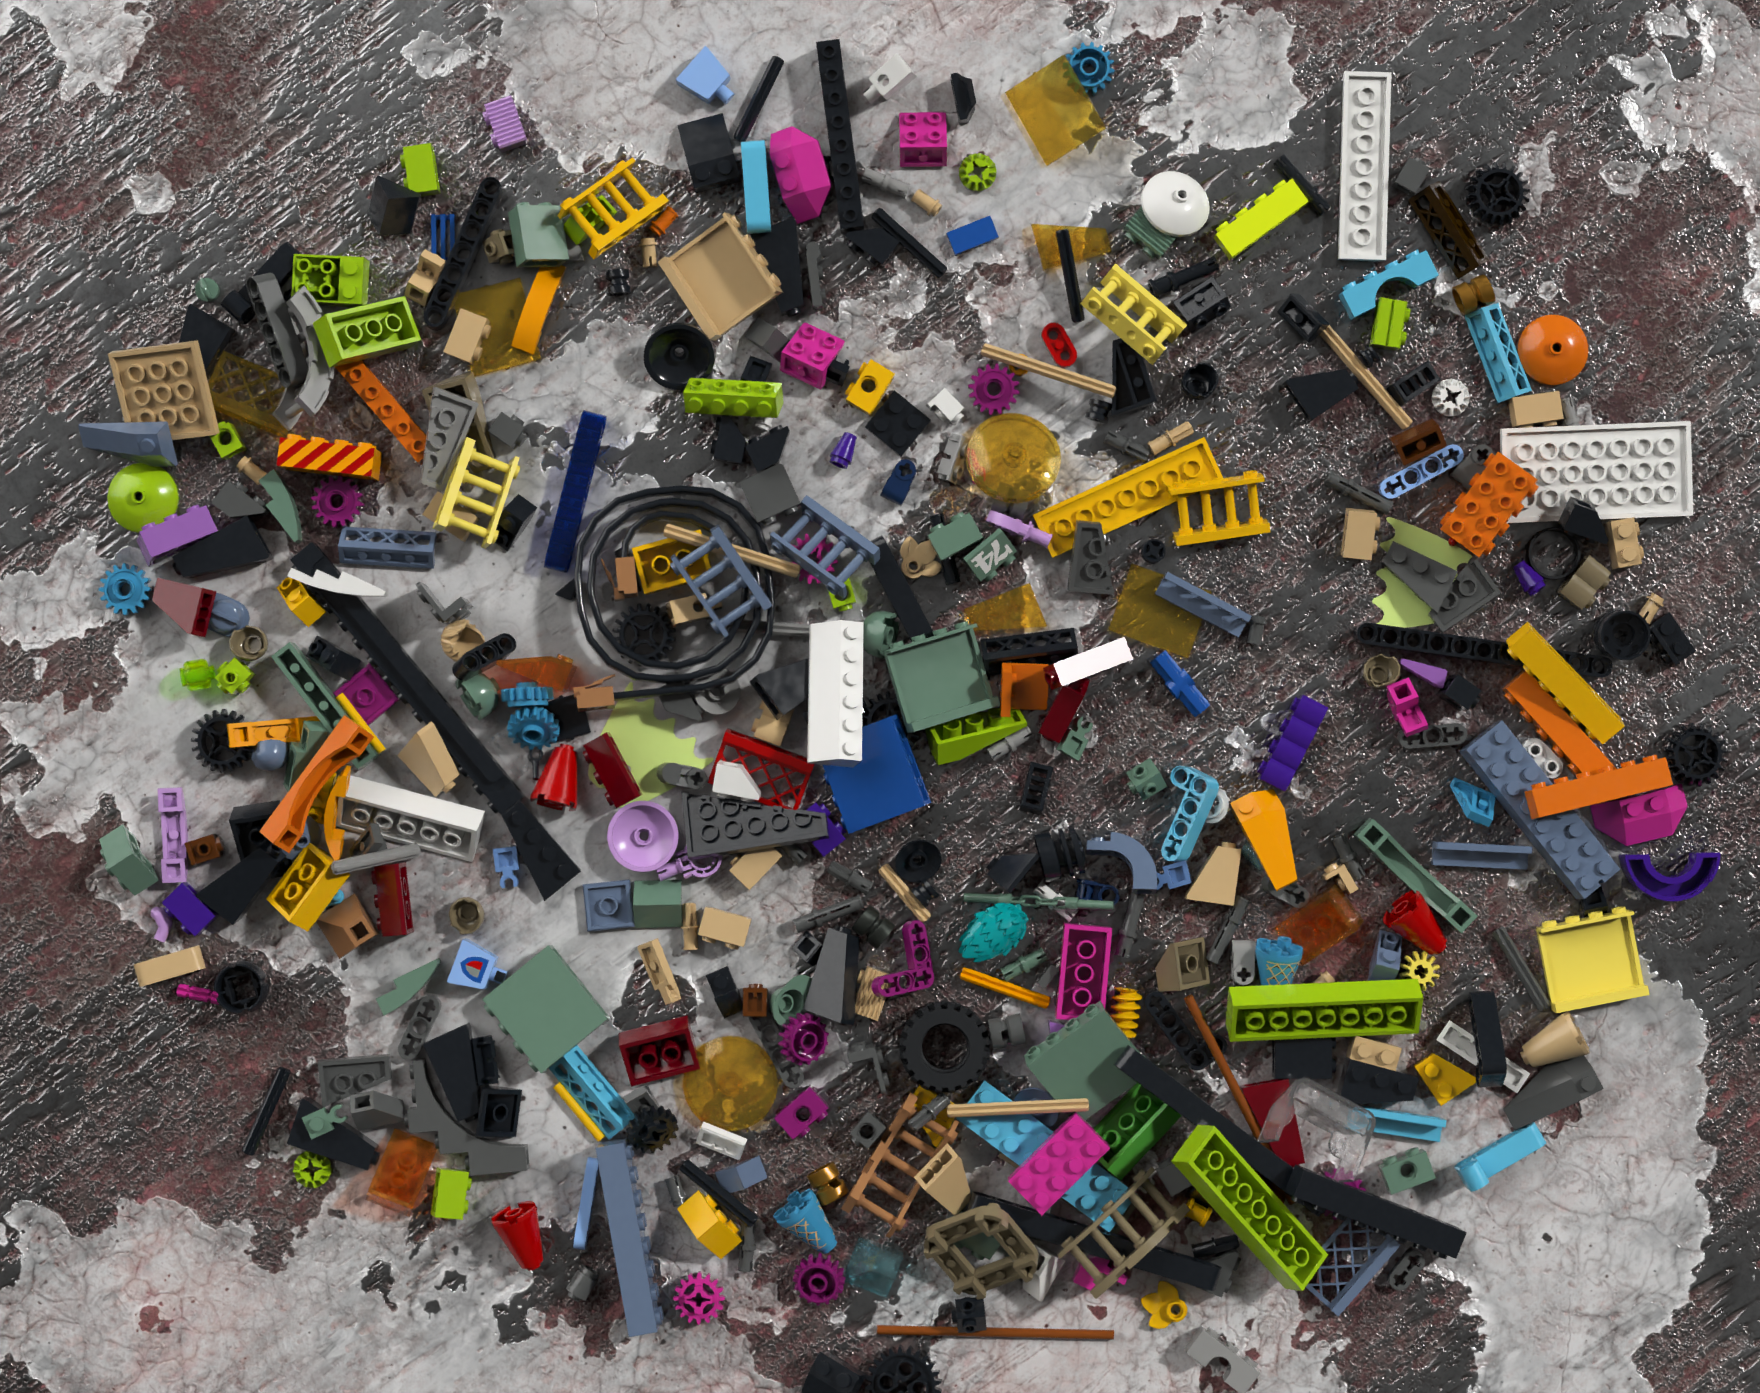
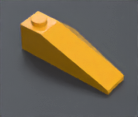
M1274 789L1251 792L1231 802V811L1275 890L1278 891L1298 881L1285 809Z

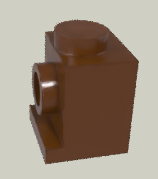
M211 834L184 843L191 865L222 857V851L225 850L224 843L221 837H217V834ZM204 844L208 846L207 853L202 852L201 847Z

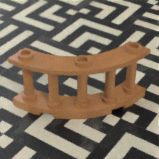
M911 1092L896 1113L897 1116L892 1124L884 1132L862 1169L857 1183L853 1185L841 1207L842 1210L850 1213L854 1206H861L889 1223L891 1227L886 1234L888 1238L895 1231L900 1232L906 1222L903 1217L921 1186L916 1181L909 1194L906 1195L878 1178L874 1172L880 1161L883 1163L886 1161L912 1178L919 1173L918 1169L890 1153L891 1150L888 1147L893 1139L898 1140L900 1138L930 1156L929 1162L947 1143L952 1145L958 1135V1132L955 1131L959 1123L957 1120H954L949 1129L930 1120L924 1126L943 1137L935 1149L905 1131V1127L902 1126L905 1120H910L919 1112L917 1107L914 1106L918 1097ZM872 1184L903 1203L898 1214L894 1216L866 1199L865 1195L862 1194L866 1185L871 1186Z

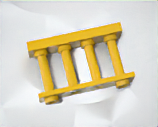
M633 157L627 162L624 160L620 161L613 168L614 171L574 199L569 197L560 205L561 210L557 217L561 220L570 214L591 239L590 243L592 245L588 254L593 260L662 212L669 201L664 194L657 198L651 197L630 172L635 163ZM623 177L644 202V207L639 211L637 208L633 209L612 183ZM605 189L627 215L626 220L622 223L616 222L595 195ZM588 202L607 224L609 232L605 235L598 234L577 208Z
M1256 470L1243 472L1241 476L1194 483L1176 481L1173 482V486H1167L1170 495H1177L1180 528L1178 532H1173L1176 546L1270 533V523L1267 519H1263L1260 516L1256 483L1265 482L1264 476L1261 473H1257ZM1247 484L1250 518H1248L1249 521L1239 522L1236 518L1233 486ZM1223 488L1227 521L1225 525L1216 526L1213 523L1209 490ZM1200 491L1204 524L1202 528L1193 529L1189 523L1186 493Z

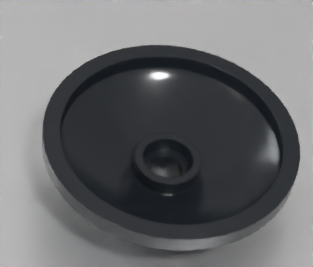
M670 323L658 328L648 338L644 348V364L648 374L655 382L668 389L685 390L690 378L707 379L714 366L715 353L711 340L702 330L691 324ZM682 348L684 351L678 353L675 351V349Z

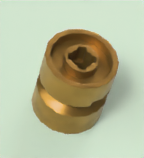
M1484 274L1471 279L1470 284L1463 282L1452 287L1454 301L1462 315L1476 311L1478 305L1483 308L1495 303L1493 288Z
M834 1161L817 1168L807 1175L811 1186L818 1189L816 1195L822 1206L841 1198L849 1192L844 1180L838 1178L840 1173Z

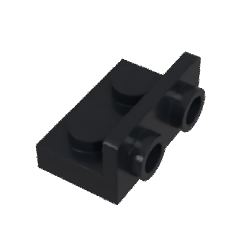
M1213 277L1173 302L1174 307L1186 321L1191 332L1202 329L1214 318L1224 315L1231 307L1228 296Z
M1667 612L1648 625L1651 636L1649 643L1652 646L1656 645L1660 651L1659 657L1666 666L1676 667L1680 664L1679 662L1696 652L1670 612Z

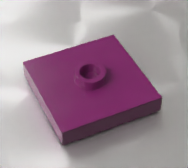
M370 663L333 693L336 697L344 693L368 726L400 700Z

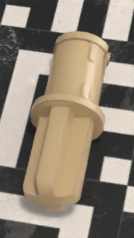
M1185 422L1170 431L1165 430V434L1147 442L1155 456L1170 446L1175 447L1177 442L1192 435L1194 430L1189 422Z
M684 903L682 905L683 926H681L684 936V950L699 949L697 928L700 927L697 925L696 904Z

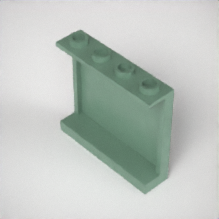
M968 621L954 625V630L947 632L946 627L932 631L934 636L926 638L925 634L911 638V643L904 645L903 640L889 644L890 649L883 651L907 733L916 732L1000 706L998 696L993 697L973 628L978 627L977 623L971 625L968 624Z
M553 945L545 947L482 999L486 1003L484 1008L491 1017L494 1015L501 1022L498 1024L504 1034H510L513 1037L515 1048L521 1054L525 1053L530 1059L527 1061L530 1067L535 1072L539 1071L540 1073H546L547 1069L599 1026L604 1025L611 1019Z
M1101 1001L1089 1005L1084 1010V1013L1077 1018L1067 1021L1063 1028L1049 1034L1044 1042L1038 1046L1031 1047L1026 1055H1024L1027 1067L1055 1100L1087 1098L1089 1100V1110L1077 1112L1084 1120L1137 1083L1113 1065L1127 1045L1137 1052L1139 1051L1107 1013ZM1065 1112V1113H1066L1068 1116H1070V1115L1073 1114L1074 1112Z

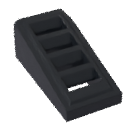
M1426 361L1391 384L1386 390L1402 407L1441 379L1429 361ZM1420 371H1424L1430 382L1427 383ZM1414 375H1415V377L1417 378V380L1419 381V383L1421 384V386H1422L1421 388L1419 387V385L1417 384V382L1414 380V378H1413ZM1405 381L1408 382V384L1414 391L1413 393L1409 390V388L1405 384Z
M1030 762L1019 807L1020 811L1042 815L1054 767ZM1033 771L1047 774L1046 778H1043L1032 774ZM1035 781L1043 783L1044 787L1030 784V782ZM1028 790L1042 793V796L1028 794ZM1026 799H1027V800H1030V801L1038 802V803H1040V804H1039V805H1035V804L1027 803V802H1026Z

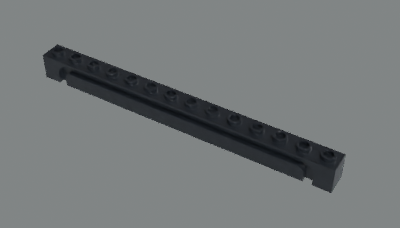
M314 542L309 543L290 559L294 564L291 568L311 577L314 576L316 570L323 571L337 579L341 575L340 571ZM306 585L315 596L319 594L324 600L321 604L328 613L334 612L339 618L336 622L344 632L349 630L354 636L352 642L359 650L364 649L368 653L367 660L375 669L379 667L383 671L382 678L390 687L394 685L397 688L399 699L405 705L409 703L412 706L414 717L420 723L424 721L426 725L431 721L433 722L451 758L454 757L459 763L457 766L458 770L464 777L470 776L474 781L472 784L473 788L480 796L484 794L489 799L487 804L495 814L499 812L502 815L519 799L522 800L526 797L360 596L335 593Z

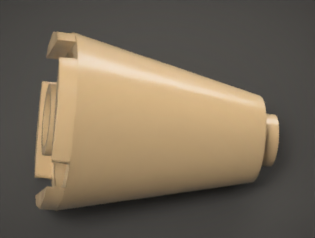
M1569 1011L1563 1012L1522 1046L1523 1051L1520 1054L1526 1065L1531 1064L1532 1067L1585 1056L1590 1053L1589 1047L1579 1027L1573 1023L1575 1020Z

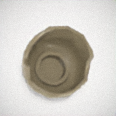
M246 625L232 632L229 639L230 650L237 658L244 661L257 660L268 649L267 635L258 627Z
M1378 654L1375 657L1369 658L1364 664L1363 677L1370 687L1384 690L1387 689L1388 685L1398 680L1401 666L1394 656L1387 657L1383 654Z
M471 897L457 899L449 910L451 926L456 928L462 935L473 934L482 926L485 919L482 905Z

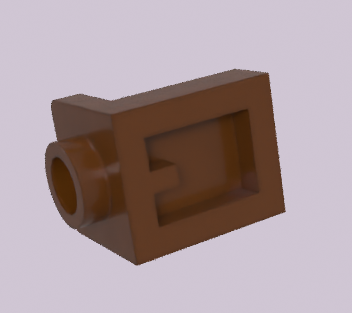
M749 984V988H743V1017L767 1018L768 990L763 988L762 984Z

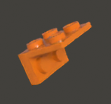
M1002 663L1001 717H1010L1011 709H1047L1048 684L1044 677L1045 672L1043 668L1049 666L1048 664Z

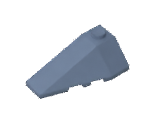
M168 421L82 423L78 425L83 447L154 467L178 465Z

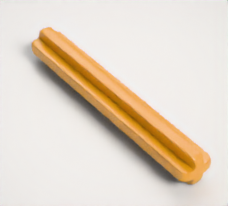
M963 967L960 973V979L1044 1009H1047L1049 1006V996Z

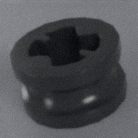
M1366 345L1364 351H1358L1359 357L1368 368H1372L1374 362H1380L1379 356L1370 345Z

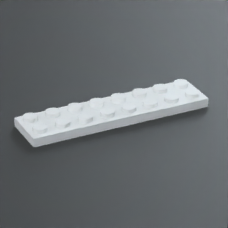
M1343 72L1338 260L1386 261L1392 72Z

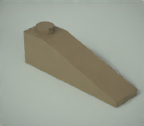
M473 372L454 376L422 389L429 413L433 386L477 402L479 405L466 437L476 440L473 447L476 449V452L495 459L481 394ZM473 460L468 462V466L474 473L491 469V467Z

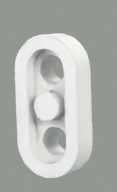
M1530 738L1523 742L1522 746L1548 778H1556L1562 773L1563 763L1561 759L1542 740ZM1534 745L1538 747V753L1535 755L1531 752V747ZM1550 762H1553L1555 765V769L1553 771H1550L1548 769V764Z

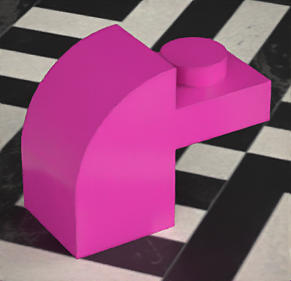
M1409 677L1388 685V702L1396 722H1399L1405 736L1409 737L1428 729V723L1418 705L1419 696Z
M1091 1254L1087 1255V1258L1101 1273L1104 1272L1107 1275L1115 1268L1114 1262L1111 1265L1108 1264L1110 1260ZM1079 1263L1072 1280L1074 1283L1091 1290L1095 1286L1093 1283L1094 1279ZM1123 1273L1117 1282L1125 1285L1128 1279L1127 1273Z

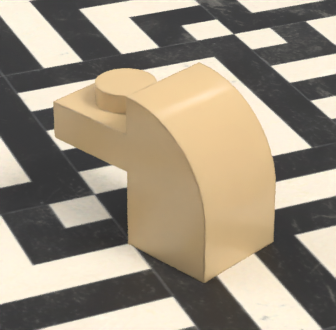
M425 249L420 255L417 270L407 283L404 296L425 307L432 296L446 260Z

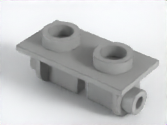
M952 433L944 450V454L951 455L950 460L946 458L941 459L937 474H939L938 479L948 480L957 485L958 479L963 474L965 458L971 450L970 439L963 435L960 436Z

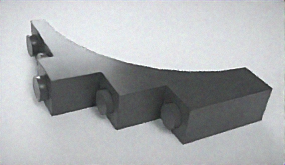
M426 1058L413 1061V1065H410L411 1080L414 1079L415 1089H412V1102L416 1103V1107H410L407 1109L408 1113L404 1114L405 1127H409V1133L438 1131V1134L435 1135V1148L439 1149L440 1155L468 1152V1155L465 1156L466 1170H470V1176L527 1171L530 1168L528 1144H507L476 1136V1133L460 1124L446 1110L436 1095L429 1078Z

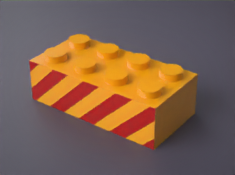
M287 434V438L280 437L277 466L291 471L340 475L343 477L379 481L382 452L378 451L376 446H372L370 443L358 442V446H353L352 443L345 440L335 439L334 443H329L325 438L311 437V441L301 435Z

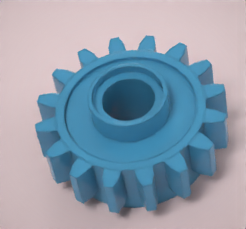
M1083 42L1080 49L1072 48L1073 55H1066V60L1069 62L1063 63V68L1068 71L1063 74V77L1070 78L1067 83L1068 87L1073 84L1076 86L1074 92L1077 93L1080 89H1083V94L1086 96L1088 90H1091L1093 95H1096L1098 87L1102 91L1105 90L1104 82L1107 84L1111 83L1112 79L1108 75H1114L1115 70L1110 68L1114 64V60H1108L1110 52L1104 53L1102 45L1097 48L1094 47V42H1091L1090 46H1085ZM1085 64H1091L1095 71L1093 73H1086L1082 67Z
M123 563L122 569L118 565H114V572L108 570L105 572L108 578L100 579L105 585L99 588V591L105 593L100 599L101 601H108L107 609L114 607V613L119 614L122 610L123 615H129L130 610L137 614L139 607L146 608L144 602L151 600L148 593L153 591V588L148 587L151 579L144 578L146 573L144 570L137 572L138 566L132 565L129 569V565ZM128 583L131 590L128 595L124 596L122 594V587Z
M538 682L516 683V688L501 689V701L507 702V707L548 706V700L554 699L553 688L538 687Z
M539 706L523 707L520 710L517 709L515 715H510L507 731H509L508 737L513 738L514 744L520 742L521 748L529 746L530 750H533L534 747L542 750L543 745L551 747V742H557L560 726H558L559 720L554 719V714Z

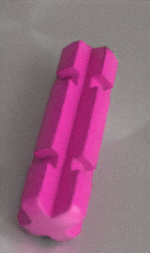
M179 984L177 987L176 995L178 997H189V999L203 1002L211 1001V1003L219 1005L216 1000L218 993L211 992V989L196 986L189 987L186 984Z

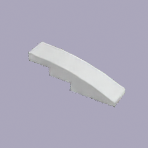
M291 568L287 575L307 585L340 594L361 597H387L389 592L342 571L339 579L320 570H316L314 576L311 577Z
M1449 1020L1436 1040L1476 1066L1478 1061L1474 1036ZM1506 1058L1507 1073L1503 1085L1518 1093L1530 1073Z

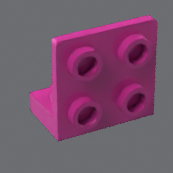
M900 113V167L947 166L946 113Z
M803 323L781 352L780 371L821 390L826 382L827 368L843 348L845 341L808 323Z

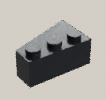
M1121 338L1113 340L1112 385L1116 387V391L1112 398L1111 416L1117 417L1159 403L1145 359Z
M1346 1057L1334 1103L1337 1105L1413 1101L1419 1077Z

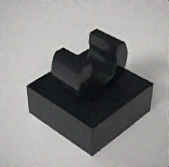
M836 356L827 368L826 380L842 387L850 368L848 366L849 360L846 359L843 364L836 361Z

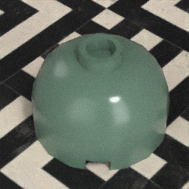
M876 611L864 619L863 650L870 655L885 659L883 651L889 649V644L897 641L899 622L895 621V618L898 617L897 614L887 611Z
M480 673L466 681L459 679L455 681L456 688H462L463 694L460 695L462 701L474 717L478 715L479 721L495 710L499 701L497 691L500 690V687L493 677L489 679L485 674Z

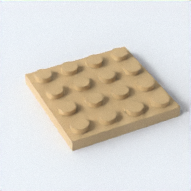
M198 340L108 353L124 422L168 421L172 440L211 436L220 433Z

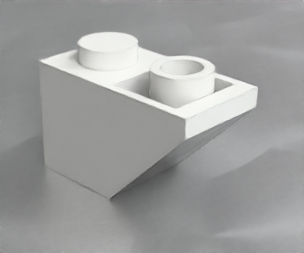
M719 760L716 766L712 792H717V796L723 798H731L732 795L741 797V801L750 803L760 799L762 791L743 764Z
M1034 1244L1039 1253L1038 1266L1031 1281L1025 1283L1023 1280V1290L1042 1302L1065 1260L1060 1259L1050 1249Z

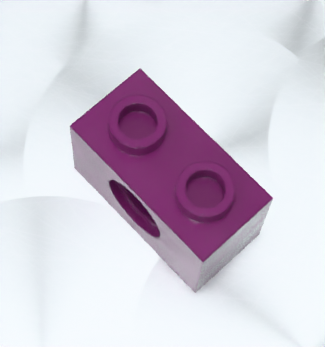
M809 1085L778 1112L774 1119L792 1139L797 1136L801 1139L811 1130L808 1126L812 1122L816 1121L819 1123L828 1115L826 1110L829 1108V1105ZM800 1108L808 1109L810 1112L809 1118L805 1120L799 1119L796 1114L797 1110Z

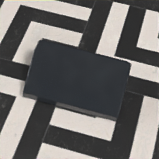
M1290 294L1277 311L1308 343L1329 326V323L1300 294Z

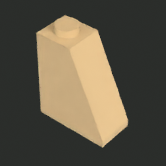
M431 721L411 738L397 756L436 797L441 792L447 794L456 786L454 781L460 773L436 726Z
M1222 842V846H1215L1193 880V883H1191L1186 891L1184 898L1234 906L1242 849H1237L1235 843Z
M947 1143L914 1178L928 1194L955 1216L969 1203L971 1193L962 1160Z

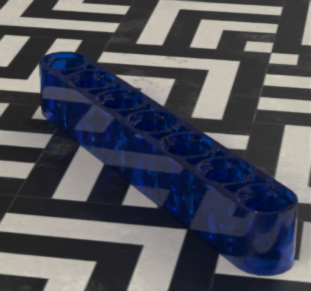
M586 410L582 412L544 561V568L568 573L606 425V415Z

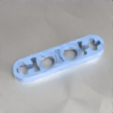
M1454 444L1444 447L1383 480L1379 485V494L1388 500L1400 496L1458 465L1463 460V450L1460 446ZM1449 449L1452 452L1456 451L1458 453L1455 457L1456 461L1454 462L1453 459H1449L1444 462L1446 467L1443 468V463L1437 455L1440 454V457L1443 458L1449 454ZM1428 460H1434L1437 463L1438 469L1435 473H1429L1425 469V464ZM1407 471H1413L1417 475V481L1414 484H1408L1405 481L1404 475ZM1399 476L1400 483L1405 489L1402 490L1401 486L1393 490V495L1390 492L1386 493L1384 491L1387 487L1386 483L1388 482L1389 485L1398 482L1396 477Z
M588 1157L574 1237V1249H586L599 1172L597 1158Z

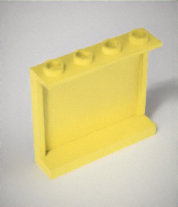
M1621 906L1612 908L1611 913L1603 914L1602 911L1588 913V917L1579 918V915L1569 916L1565 918V922L1556 923V920L1542 922V926L1535 927L1551 1011L1561 1013L1650 995L1648 986L1643 982L1631 915H1634V911Z

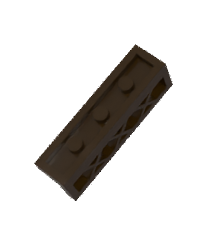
M1440 181L1429 185L1409 199L1410 204L1457 279L1462 278L1475 268L1489 261ZM1426 195L1430 202L1429 210L1423 209L1418 202V199ZM1433 216L1441 219V230L1434 228L1432 224ZM1445 236L1451 237L1454 240V250L1447 248L1444 244ZM1458 256L1464 257L1469 264V267L1461 271L1457 264Z

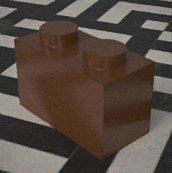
M1432 418L1389 438L1395 455L1403 466L1447 446L1439 425Z

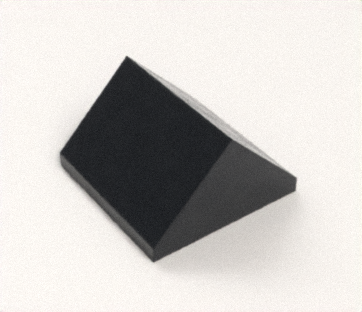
M379 175L375 180L367 213L379 236L410 234L413 229L421 194Z
M485 1085L482 1088L476 1136L516 1137L522 1096L521 1089Z

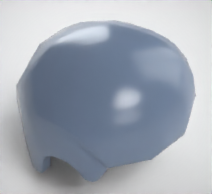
M280 740L260 741L257 743L256 750L252 749L251 759L254 765L263 771L277 770L287 762L288 745Z

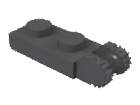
M815 241L807 244L806 255L813 310H823L822 303L827 301L825 288L820 289L819 280L824 279L822 265L817 266V262L821 259L819 244Z

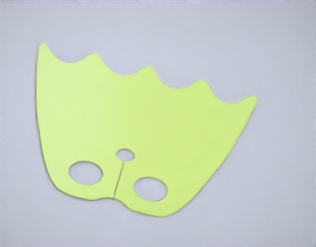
M1391 517L1386 518L1395 529V536L1380 544L1381 548L1387 553L1394 541L1456 571L1459 564L1468 563L1472 558V555L1456 545L1450 546L1447 540ZM1386 567L1376 572L1385 581L1387 586L1386 591L1382 595L1372 600L1384 613L1383 619L1376 624L1403 628L1434 624L1428 615L1431 608L1423 600H1420L1405 583H1402Z
M630 682L624 691H633V683ZM635 699L619 700L601 733L603 735L606 732H610L626 764L631 767V773L643 794L620 806V808L636 801H649L676 787L665 784L658 779L657 769L661 764L677 763L703 769L714 760L712 757L701 759L694 755L695 737L679 739L675 736V718L666 720L656 719L653 711L654 699L642 702L635 701ZM590 763L588 769L589 779L597 787L605 788L604 784H598L593 774L596 769L593 763Z

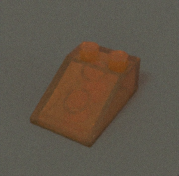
M560 654L557 655V658L544 656L497 660L496 663L500 667L562 692L568 691L577 666L572 664L573 659Z
M1335 883L1275 926L1274 929L1280 936L1291 938V943L1303 947V955L1300 961L1303 966L1356 932L1364 920Z
M394 1128L368 1189L366 1200L410 1217L436 1154L435 1144Z

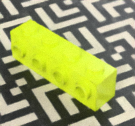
M1293 179L1287 183L1285 180H1282L1273 187L1274 192L1269 196L1264 193L1254 201L1255 206L1251 209L1243 208L1235 214L1236 220L1230 224L1226 221L1215 229L1218 233L1213 238L1229 260L1306 206L1309 201Z

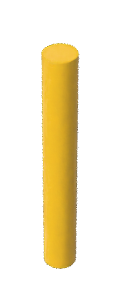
M344 693L339 694L335 699L353 721L374 736L370 744L378 754L382 753L386 749Z
M561 1082L557 1083L553 1089L597 1142L603 1139L605 1135Z

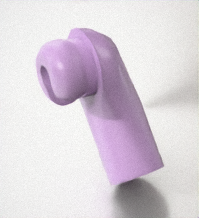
M156 906L151 910V917L154 918L158 925L154 939L165 942L173 921L164 911L163 907Z

